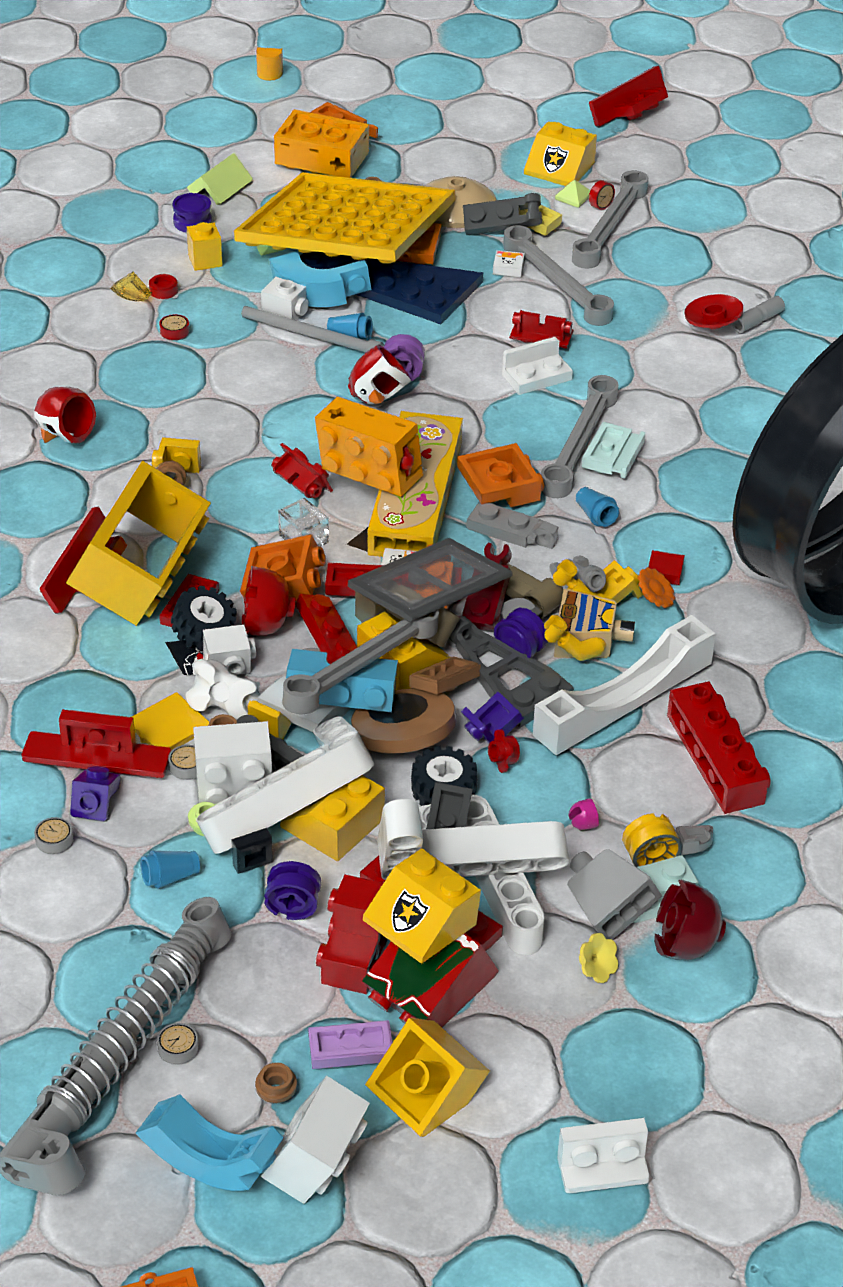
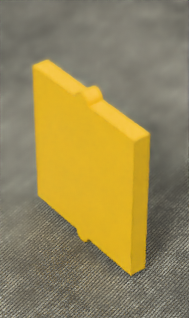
M177 692L131 716L134 718L135 733L140 737L141 743L169 747L171 751L194 739L193 727L208 726L209 721L198 711L192 709L187 701Z

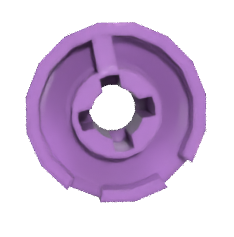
M398 334L389 338L384 348L404 367L411 381L415 380L423 369L425 349L422 343L417 338L407 334Z

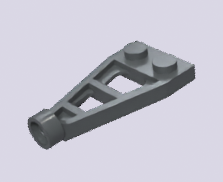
M459 616L460 620L449 639L456 644L455 647L463 659L481 664L480 676L477 679L491 698L499 692L522 714L524 719L518 724L520 728L534 720L535 704L561 689L574 690V687L551 667L532 657L528 658L526 654L518 652L504 642L479 630L465 616ZM491 651L503 659L486 667L478 656ZM512 669H517L529 675L531 679L512 690H508L498 677Z

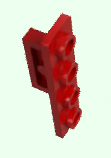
M654 66L591 100L589 107L595 126H602L616 117L627 116L628 120L636 119L643 115L642 111L658 107L659 102L668 97L660 67Z
M99 507L91 508L40 587V592L55 614L62 613L73 594L79 592L66 584L106 518ZM120 535L110 537L105 547L121 556L127 544Z
M62 709L59 717L60 734L31 731L21 754L22 761L81 769L99 766L108 768L109 772L163 778L169 763L168 757L171 749L163 746L137 744L133 717Z

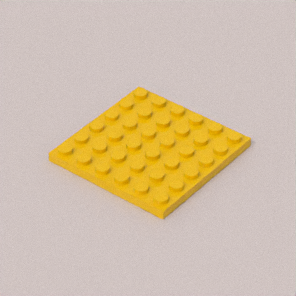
M302 172L234 230V240L236 242H244L247 246L268 245L276 250L291 248L298 249L301 253L315 251L323 252L326 256L331 257L347 255L355 260L371 258L378 259L381 263H393L455 202V190Z

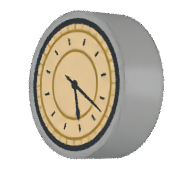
M186 744L174 748L168 757L169 770L172 775L180 779L196 778L195 746Z
M51 817L44 819L35 828L36 845L42 852L48 854L61 853L67 850L73 843L72 826L63 818Z
M173 1023L164 1027L157 1037L160 1057L170 1064H184L192 1060L199 1049L198 1035L195 1029L185 1023Z

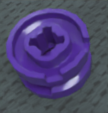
M186 193L177 196L173 200L172 208L175 212L173 224L179 231L187 232V226L197 225L202 222L212 223L211 201L207 196L199 193Z
M519 607L514 609L506 619H502L494 627V638L504 642L518 652L526 654L528 658L533 657L536 652L542 650L548 643L544 635L546 629L544 628L543 621L527 608Z
M286 861L278 863L271 868L268 874L264 904L274 915L280 912L285 914L288 920L306 919L313 915L317 909L321 877L310 865L301 862Z

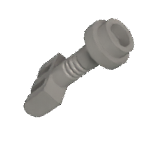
M581 555L574 557L573 560L568 559L577 567V574L574 577L580 579L591 592H597L604 587L606 575L600 567L589 565V560ZM560 563L550 564L549 568L552 576L557 571V566Z

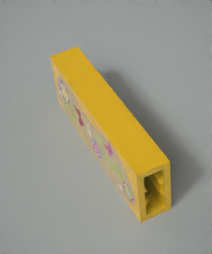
M407 411L400 412V418L417 423L418 433L416 435H419L422 461L420 466H422L423 476L402 497L379 489L368 527V555L383 557L385 548L419 551L426 548L429 544L433 545L438 542L457 465V456H459L462 444L463 418Z

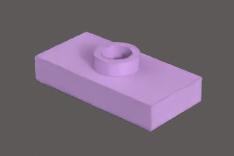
M389 1020L308 1028L312 1069L379 1063L392 1044Z

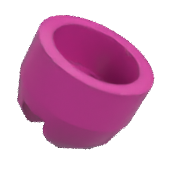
M591 798L578 801L572 805L568 816L572 820L573 827L579 830H588L599 826L598 812Z

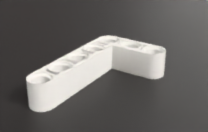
M340 716L323 722L313 731L320 747L201 813L196 818V822L213 853H222L231 849V839L268 828L368 772L374 766V762L358 731Z
M471 795L466 827L500 825L488 801L481 796ZM431 804L419 807L422 830H425L427 827ZM524 873L475 876L496 921L503 926V935L511 950L520 955H532L538 952L543 942L545 917Z
M411 799L393 800L385 804L382 810L377 842L381 877L384 880L387 879L394 866L421 848L462 877L551 871L564 868L570 863L565 828L561 822L547 821L422 830L417 801Z

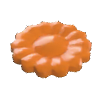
M648 567L642 569L637 578L644 597L651 603H655L657 607L667 608L672 606L676 598L670 582L656 569Z

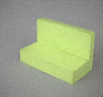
M233 153L187 186V189L190 193H198L205 188L215 203L220 205L251 182L252 177L235 153Z

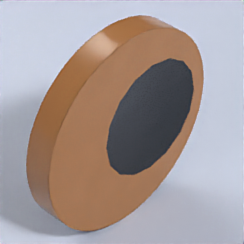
M410 688L395 690L392 712L356 709L352 715L351 724L358 731L368 750L380 753H405L427 748L446 738L455 728L456 714L452 700L445 694L440 693L436 695Z

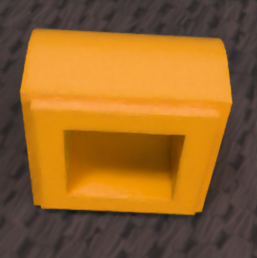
M257 47V76L268 81L279 79L283 74L282 49Z

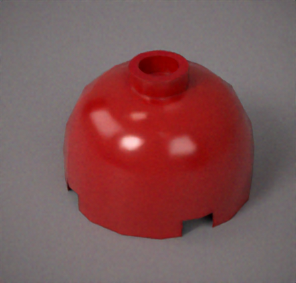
M251 566L244 597V614H242L241 625L245 626L247 635L266 636L275 633L283 626L286 616L293 617L296 597L289 596V586L284 577L275 571Z

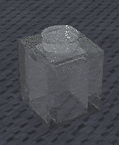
M306 498L278 510L279 536L284 540L312 534L318 546L329 543V517Z

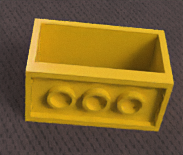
M142 460L88 545L66 584L137 626L143 615L150 618L160 602L159 599L155 598L156 595L163 598L171 586L173 580L169 577V574L175 577L183 565L185 558L181 556V553L188 555L198 538L192 534L195 532L199 535L208 522L209 517L204 514L211 502ZM126 511L177 542L157 578L105 547Z

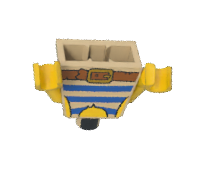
M564 559L557 566V571L553 574V581L559 586L567 585L568 588L563 590L559 616L551 615L544 623V628L546 629L544 632L545 639L550 643H555L554 657L575 658L578 661L591 658H607L610 656L612 640L633 642L635 622L616 620L617 603L614 600L602 598L591 592L580 579L575 580L573 577L577 574V567L572 561Z

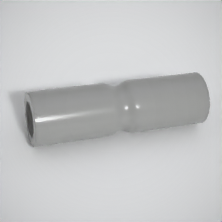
M774 296L755 308L743 312L742 316L732 323V326L736 332L743 333L762 321H766L785 310V303L781 297Z

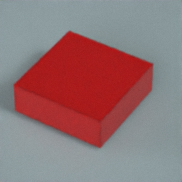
M652 550L648 568L656 569L659 573L663 574L670 584L679 585L685 555Z

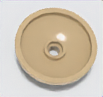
M444 177L424 185L425 187L455 190V202L434 222L442 224V227L464 228L463 205L496 201L494 193L487 186L466 177Z

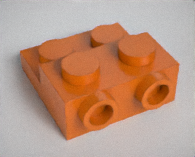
M517 443L457 456V467L481 505L503 499L507 501L510 507L540 501L541 492L544 490L543 478L540 473H536L531 465L529 456L523 454Z
M312 534L251 547L240 589L243 598L245 597L251 566L266 568L284 577L289 586V596L296 597L295 601H297L300 593L313 595L314 589L321 586L318 569L326 563L323 548L317 545Z

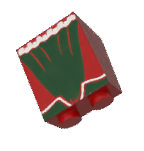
M464 933L422 964L393 942H390L362 982L371 992L368 998L386 1012L390 1007L400 1012L401 1016L399 1019L404 1024L408 1018L435 1021L439 1026L443 1027L496 976L499 970L483 946Z

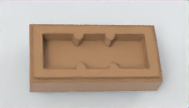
M453 656L409 675V687L436 695L456 689V686L479 677L481 664Z

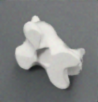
M198 659L193 662L192 667L196 674L193 687L186 692L185 696L187 703L192 709L204 711L210 706H219L236 720L243 715H248L247 705L249 701L254 700L258 702V697L260 696L259 681L238 677L230 673L221 662L213 659Z

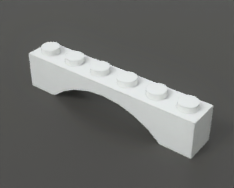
M693 615L688 616L667 628L657 642L636 663L614 679L584 691L561 689L535 704L533 736L557 756L712 664L716 633Z

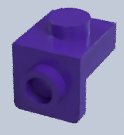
M499 692L494 694L474 714L467 707L461 711L468 721L464 725L465 729L478 742L482 738L488 743L494 741V732L497 729H502L506 736L524 719L522 714Z
M99 766L88 767L87 770L80 773L72 781L70 815L72 817L100 821L106 820L109 812V799L120 786V774L109 773L108 768Z

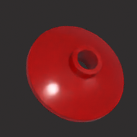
M714 294L703 296L686 306L684 311L685 319L697 327L719 329L737 321L742 316L743 304L739 299L730 295Z

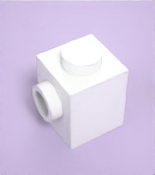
M275 277L261 290L262 311L293 320H298L307 312L309 302L306 299V286L294 283L291 280Z
M244 625L203 630L204 659H213L221 662L232 674L251 673V659L256 658L254 638L247 637Z

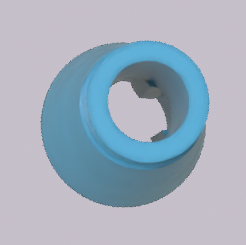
M364 313L330 317L327 322V329L362 340H369L373 332V321L371 316H365Z
M583 487L577 492L576 502L594 525L607 527L616 521L619 515V508L614 498L592 490L589 487Z
M150 851L149 855L141 857L142 878L146 886L154 885L156 888H160L192 874H197L200 871L198 854L196 851Z

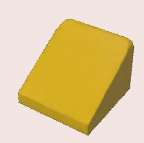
M254 700L249 701L247 705L248 715L255 716L258 722L268 721L269 733L283 740L291 725L290 720L275 709Z

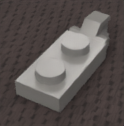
M479 502L467 518L466 528L468 530L525 548L528 544H537L553 549L558 540V526L492 503L481 505Z

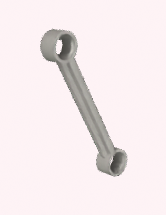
M637 170L627 171L622 174L620 192L590 235L573 243L572 263L575 266L589 269L599 265L603 243L632 201L647 195L649 179L647 174Z
M515 225L505 229L504 250L525 253L524 257L584 308V320L587 323L603 326L612 321L614 302L610 297L599 294L593 295L532 243V231L529 228Z
M598 375L589 380L587 403L555 464H549L541 471L544 482L542 493L545 496L564 498L571 493L572 470L604 408L612 407L617 402L619 384L613 377Z
M422 601L412 602V603H409V605L413 606V605L418 604V603H420V602H422ZM439 610L412 622L403 618L397 624L312 676L298 674L288 677L283 683L282 704L284 708L294 714L314 712L319 706V697L323 692L411 637L427 639L434 636L438 629Z

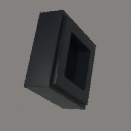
M267 828L231 839L233 866L238 874L273 862L272 836Z

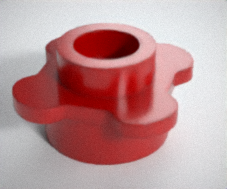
M497 729L494 732V741H491L488 746L489 758L492 762H496L499 772H507L508 765L516 764L520 756L517 739L514 736H505L502 729Z

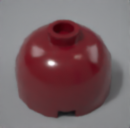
M678 880L680 886L672 884L668 888L657 913L656 922L663 923L662 936L659 934L654 936L656 951L661 956L677 960L701 958L714 947L716 942L722 940L725 934L726 922L722 919L721 907L714 895L696 883Z

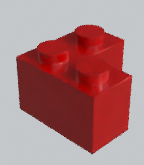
M344 874L339 888L332 889L327 907L329 912H333L328 928L329 939L327 944L321 943L316 957V966L321 967V984L367 995L369 989L362 980L383 953L388 939L364 922L363 914L383 883Z

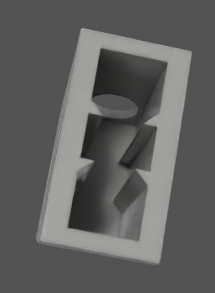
M610 849L603 850L594 859L587 852L583 851L576 854L571 860L570 868L576 874L568 881L567 885L598 933H602L606 939L613 940L662 897L646 873Z

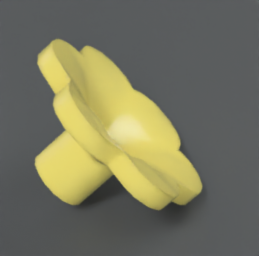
M593 933L589 941L583 943L580 948L579 962L582 965V972L586 977H593L597 983L607 982L609 975L615 973L618 969L619 963L615 956L617 946L612 939H606L602 933Z

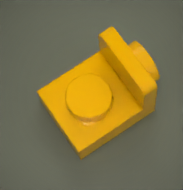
M162 437L159 449L153 450L152 467L157 468L159 464L165 461H175L181 464L186 472L199 473L201 468L200 441Z
M615 560L603 569L606 575L604 587L597 592H593L602 598L614 600L617 604L629 593H632L637 599L643 595L638 586V575L629 566L624 569Z

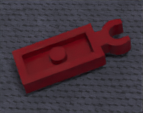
M487 543L484 548L485 557L510 570L509 565H507L512 558L509 545L504 544L503 551L499 555H494L495 549L492 543ZM474 570L472 579L483 574ZM510 577L467 596L462 616L469 619L478 629L494 631V627L499 620Z

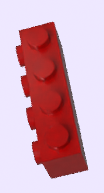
M710 681L670 690L667 716L723 813L727 814L764 805L767 788L771 785L770 775L765 767H761L755 757L752 744L746 742L742 736L738 721L728 713L722 695L716 693Z

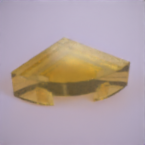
M134 271L115 282L110 288L118 296L130 301H144L152 294Z

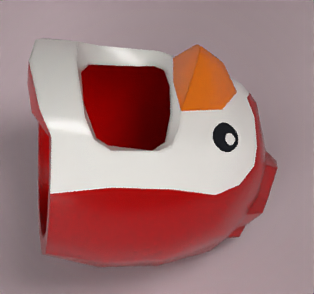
M378 344L358 359L348 378V388L353 397L359 398L364 403L379 404L397 393L411 382V379L399 361L386 348Z
M53 387L45 390L38 398L34 417L37 424L41 427L44 443L60 436L64 442L80 444L89 436L95 425L96 411L93 401L82 390L74 387Z

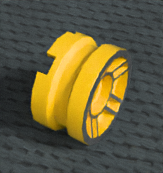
M654 813L643 815L632 821L623 832L622 841L635 867L677 857L681 853L682 843L669 817L664 814L660 817H655Z

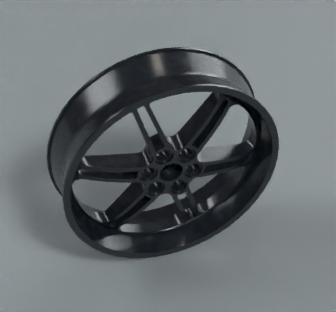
M843 334L831 343L805 369L782 398L764 426L740 479L735 498L732 523L734 544L742 562L758 575L772 578L789 587L796 596L800 606L808 615L820 622L829 624L843 623V491L820 510L819 508L843 466ZM842 542L841 544H839L832 550L828 551L827 553L821 555L820 557H817L809 562L804 563V560L813 557L817 554H820L821 552Z

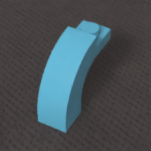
M297 251L269 259L273 279L279 277L306 286L308 307L347 304L346 297L372 290L368 265L365 260L332 269H315L305 265Z
M181 1094L158 1102L136 1131L138 1137L172 1167L209 1186L230 1191L249 1190L258 1176L276 1159L274 1151L284 1138L273 1126L244 1135L224 1131L203 1118Z

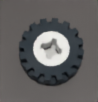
M199 586L198 590H196L195 587H191L187 592L181 593L171 617L173 633L178 632L177 638L180 641L185 639L187 646L192 647V645H196L197 650H203V630L234 626L237 618L236 608H232L234 603L231 599L226 600V594L223 592L217 594L215 588L211 587L210 590H206L205 586Z
M436 746L432 752L429 749L424 750L423 756L418 755L415 758V763L412 764L411 789L415 801L419 800V805L421 806L431 804L435 782L473 789L472 795H475L477 788L476 762H473V758L469 754L464 756V750L458 749L453 751L452 746H446L445 750H441L440 746Z

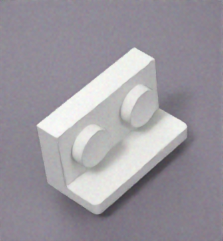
M556 337L508 349L503 352L502 376L518 395L572 380L573 370L559 355V340Z
M638 1118L560 1128L557 1159L565 1192L577 1193L647 1184L649 1182V1172L645 1161L648 1130L645 1119Z

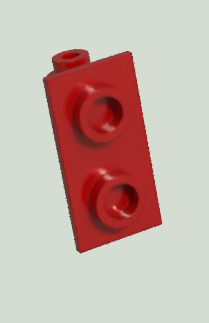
M520 310L519 313L514 312L512 318L514 327L509 336L510 339L534 343L556 337L559 340V347H568L574 329H572L573 322L567 321V318L546 315L545 324L540 323L541 314Z
M284 443L280 444L285 453L281 457L274 458L271 466L275 474L279 475L286 482L291 483L294 488L307 498L319 497L323 487L329 492L333 491L327 481L329 474L326 470L322 469L321 465L309 463L308 458L298 448L292 450Z

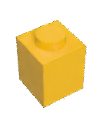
M202 222L197 225L187 226L188 256L194 271L222 267L221 236L215 223Z

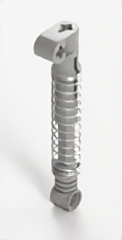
M212 897L199 898L184 908L182 912L184 922L175 932V935L171 937L168 943H162L153 950L149 958L150 963H145L141 966L142 974L134 975L132 979L133 985L124 987L123 992L125 996L116 997V1007L107 1008V1018H101L97 1021L98 1030H90L88 1032L89 1041L79 1043L80 1053L74 1052L70 1054L71 1064L62 1065L60 1069L62 1075L52 1077V1085H47L43 1088L37 1097V1107L0 1152V1174L5 1179L17 1186L51 1195L66 1194L74 1190L85 1177V1169L67 1136L70 1132L79 1130L87 1122V1119L91 1116L92 1109L100 1105L101 1097L109 1093L110 1085L118 1082L119 1074L127 1070L128 1062L136 1058L137 1051L144 1048L146 1039L151 1038L155 1028L162 1025L163 1017L171 1013L172 1006L179 1003L181 995L185 994L188 988L195 982L199 973L198 967L208 954L217 951L229 942L231 930L216 899ZM152 966L154 970L149 976L146 975L144 972L145 967ZM143 977L145 979L144 983L140 987L137 986L136 978ZM129 988L137 990L132 998L128 997L127 989ZM174 988H176L177 993H172ZM169 995L177 996L176 1000L171 1003ZM166 998L168 1000V1004L163 1003L166 1000ZM120 999L128 1001L123 1009L118 1004ZM160 1006L168 1007V1010L163 1014ZM112 1010H117L119 1014L112 1020L109 1013ZM159 1010L160 1015H156L155 1012ZM152 1017L160 1018L159 1022L154 1025ZM148 1021H150L151 1026L146 1025ZM143 1028L151 1029L150 1034L145 1036ZM136 1040H142L141 1045L136 1048Z

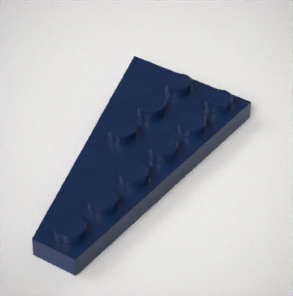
M315 251L303 253L300 256L305 265L315 269H332L362 261L355 260L347 255L331 257L326 256L323 252ZM367 258L364 260L368 265L372 290L355 295L441 325L483 283L484 272L399 261L381 263L378 259Z

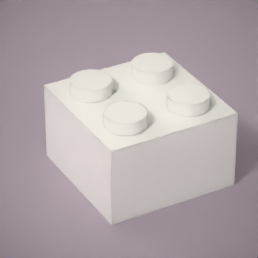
M268 721L193 727L199 803L210 802L218 804L272 774Z
M326 1075L294 1114L283 1135V1140L274 1151L276 1159L270 1167L263 1171L261 1177L303 1204L315 1192L322 1195L333 1176L337 1178L348 1163L351 1155L346 1153L351 1143L355 1144L365 1130L368 1122L362 1119L370 1103Z

